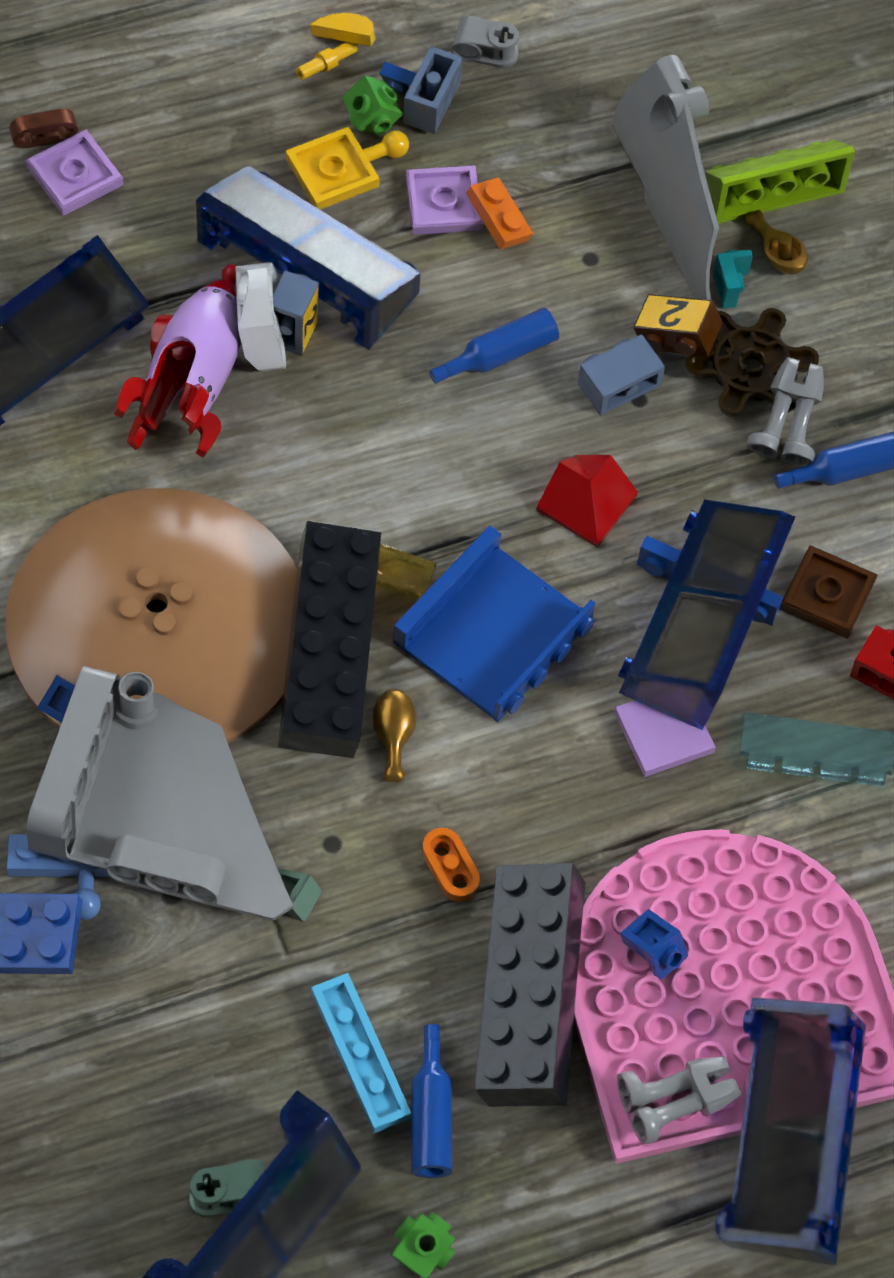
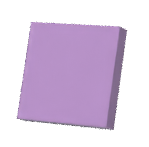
M87 129L26 160L28 170L63 216L124 185L123 177Z
M476 166L406 170L405 177L413 235L483 230V221L466 195L469 187L478 183Z
M685 683L615 707L614 714L644 777L715 752L714 742Z

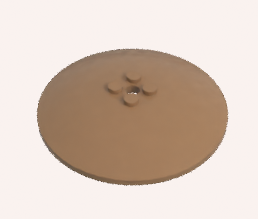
M169 488L132 490L104 497L75 510L56 523L39 539L23 560L14 578L6 608L5 631L13 670L20 686L36 708L39 706L56 675L76 685L83 666L119 674V677H124L132 672H142L152 679L155 692L221 725L229 744L258 726L283 700L297 568L284 546L271 531L257 519L223 500L188 490ZM153 600H161L167 604L166 609L159 613L149 611L146 606ZM133 695V696H130V697L133 698V699H139V698H142L143 696H141V695ZM37 709L49 722L60 729L61 722Z

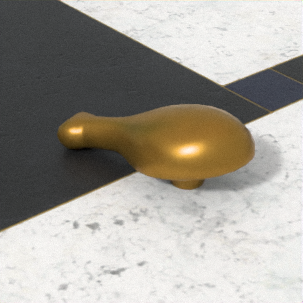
M760 210L746 215L745 221L747 225L755 228L763 239V251L770 265L778 271L790 275L798 274L804 270L808 262V253L804 244L797 237L772 228L766 222L764 214Z
M390 689L385 691L377 700L373 710L372 721L375 733L387 751V766L383 772L384 780L386 782H402L405 777L404 770L401 767L402 749L414 733L417 716L411 698L400 689Z

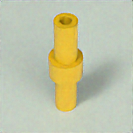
M345 42L333 49L326 48L316 53L314 59L295 69L297 77L300 80H304L320 71L327 72L337 67L339 61L358 51L357 45Z

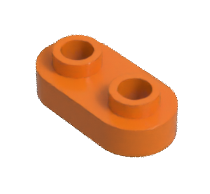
M448 828L431 830L423 840L422 855L441 891L448 899L455 902H465L472 899L479 889L480 874L460 837ZM444 848L448 851V854L440 856L435 853V850ZM462 880L466 883V886L457 888L453 885V882Z

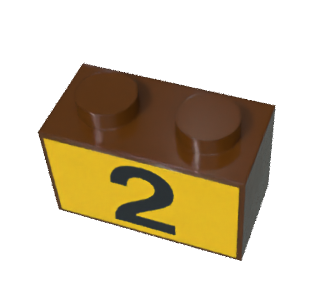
M648 294L633 328L637 336L643 335L655 353L667 352L684 356L708 357L723 323L713 300Z

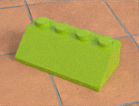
M835 139L825 142L817 141L805 147L793 150L784 149L772 155L760 158L752 157L740 163L728 166L719 165L704 171L718 224L745 218L746 215L756 210L765 213L844 193L855 154L853 146Z

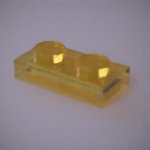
M380 544L376 585L419 600L428 590L436 571V563Z

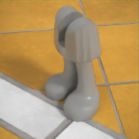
M787 357L780 366L771 385V391L775 394V399L768 423L762 432L752 433L748 437L747 447L763 457L776 458L780 446L781 432L788 410L793 402L796 403L788 439L781 454V460L794 465H808L813 463L815 451L806 444V430L813 405H817L822 401L824 388L823 367L810 363L808 373H806L802 381L805 384H799L794 382V380H797L798 377L797 369L800 360Z
M726 1057L701 1058L686 1062L685 1070L654 1082L642 1083L640 1078L633 1071L629 1070L618 1074L617 1086L622 1106L626 1113L632 1112L630 1118L631 1127L642 1144L655 1142L659 1138L660 1129L671 1121L697 1111L708 1117L741 1095V1091L735 1079H727L710 1084L726 1076L731 1071ZM688 1090L690 1092L689 1095L654 1109L644 1107L670 1095Z

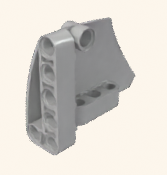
M83 666L29 811L26 829L29 851L106 870L111 878L125 884L270 921L275 920L292 909L293 903L263 836L222 726L155 692L152 679L142 672H132L124 677H119V674ZM141 695L143 697L139 699H133L130 696Z

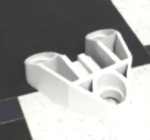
M272 262L236 267L238 331L245 358L257 370L262 372L286 369L284 341L273 306V294L279 284L280 276Z

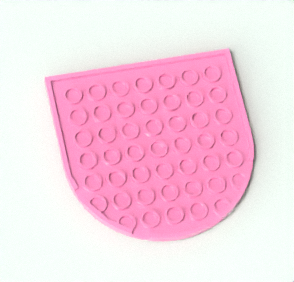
M699 830L680 833L644 846L637 851V854L624 861L621 865L613 867L587 898L583 906L574 1024L615 1164L894 1099V990L876 937L857 901L849 897L844 889L835 881L836 877L803 852L762 835H757V838L741 834H730V830ZM648 909L680 930L688 953V957L681 965L661 980L654 975L650 962L625 945L620 935L626 927ZM725 1056L731 1071L726 1076L710 1084L727 1079H735L741 1095L708 1117L697 1111L673 1120L660 1129L659 1138L655 1142L642 1144L631 1127L630 1118L632 1112L626 1113L622 1106L617 1086L618 1074L629 1070L633 1071L642 1083L654 1082L685 1070L686 1062ZM688 1090L670 1095L644 1107H650L651 1109L661 1107L689 1095L690 1092Z

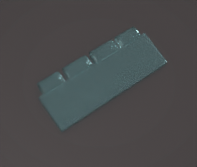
M744 712L740 755L747 756L746 768L773 772L775 760H782L781 773L811 777L813 765H819V778L850 782L851 770H857V783L884 786L886 774L892 775L894 732Z

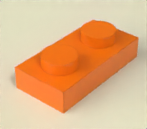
M499 177L469 187L466 195L500 250L530 240L533 232Z

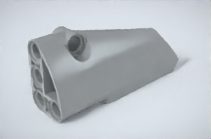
M668 55L656 61L627 90L615 110L612 127L644 187V200L696 299L711 300L709 289L710 266L719 225L705 177L693 123L695 119L708 116L709 102L704 89L700 85L692 87V81L680 58L676 55Z

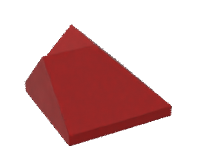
M575 455L559 462L536 506V510L598 548L637 497L638 491L611 455Z

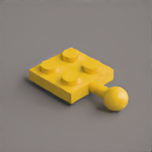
M348 126L286 150V160L313 207L318 211L379 187L380 178L370 162L386 155L391 158L404 156L409 149V140L403 132L393 130L385 134L381 143L362 149Z

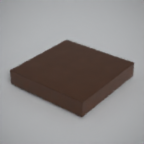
M809 545L781 602L780 610L848 639L878 574Z

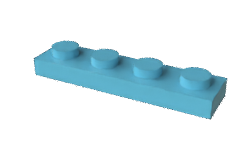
M343 974L311 987L313 999L373 1133L411 1119L412 1113L349 974Z

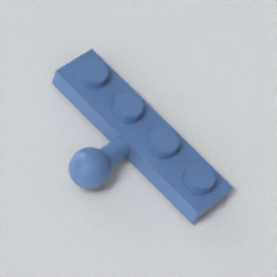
M9 834L8 876L78 877V890L73 894H79L82 899L80 920H89L98 914L101 901L97 893L94 892V877H110L106 870L29 851L26 834Z

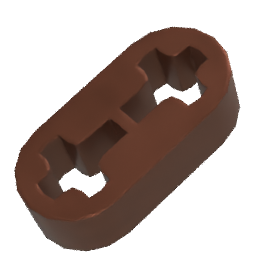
M65 108L23 115L14 119L9 126L14 145L23 149L59 143L78 133V126L73 111Z

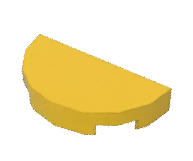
M330 14L310 24L311 35L369 47L375 41L373 22L359 14Z

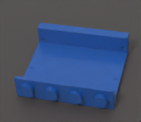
M489 525L394 625L393 643L495 721L499 722L507 712L512 715L520 707L524 700L523 695L530 687L536 689L544 681L548 674L547 669L554 661L560 663L567 656L572 647L571 643L577 636L583 638L591 630L595 619H593L595 602L590 600L583 608L577 606L501 550V533Z

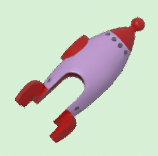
M226 265L222 270V279L199 289L181 304L174 315L162 314L154 322L150 337L152 360L146 379L144 380L139 377L127 379L119 392L114 410V415L123 418L132 402H140L139 414L133 422L127 439V444L134 450L140 448L150 428L156 431L176 396L182 390L183 394L178 406L183 414L181 420L189 425L188 432L190 435H192L194 430H198L201 435L195 454L204 458L216 441L221 431V421L215 414L208 411L217 399L232 370L241 343L238 331L237 291L235 286L237 265Z

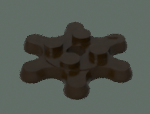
M768 308L764 310L760 315L759 321L750 327H742L736 324L727 312L718 311L723 324L716 338L717 346L710 351L708 357L688 356L685 366L691 376L695 378L712 377L716 379L718 384L724 387L718 399V406L724 415L732 417L738 415L744 409L746 401L751 398L758 401L767 400L773 405L775 394L771 391V385L776 373L787 357L800 360L797 371L806 373L810 363L815 365L819 363V355L814 348L809 346L791 347L782 341L780 333L785 327L786 316L779 309ZM747 358H753L759 361L761 366L756 369L751 368L748 371L742 361ZM791 403L788 413L795 409L796 403Z

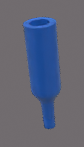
M540 308L472 339L459 357L430 370V377L436 384L464 371L489 372L559 339V330L556 321L547 308Z
M894 431L823 450L816 455L813 463L775 474V485L779 489L803 482L817 481L827 486H832L894 469Z
M427 1024L424 1026L423 1064L412 1081V1174L423 1178H441L452 1174V1081L441 1064L440 1026L437 1024Z

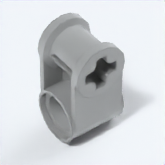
M464 16L459 21L451 51L452 54L463 57L465 62H477L499 68H508L513 66L518 60L519 50L516 45L519 41V32L510 23L485 20L476 16ZM505 32H507V40H504ZM501 50L503 51V58H502V59L500 58V51H501Z

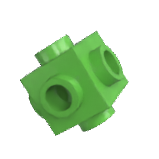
M366 75L342 96L351 115L350 121L352 125L361 132L381 136L403 115L397 103L398 97L388 84Z
M431 1212L428 1218L423 1214H418L415 1219L408 1216L394 1234V1237L399 1239L389 1255L418 1277L428 1278L435 1267L441 1271L455 1253V1250L450 1247L455 1238L448 1233L452 1226L433 1212ZM424 1235L430 1240V1247L426 1251L421 1250L419 1246V1240Z

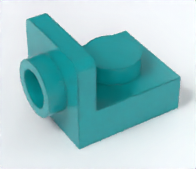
M728 250L717 254L712 274L722 309L736 307L739 294L744 291L743 276L749 274L753 259L751 250Z

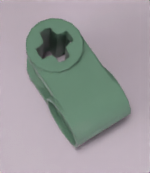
M248 1159L234 1164L198 1170L190 1181L189 1204L192 1210L202 1217L256 1211L268 1206L271 1202L264 1165L258 1159ZM210 1188V1192L214 1196L206 1197V1193L202 1189Z

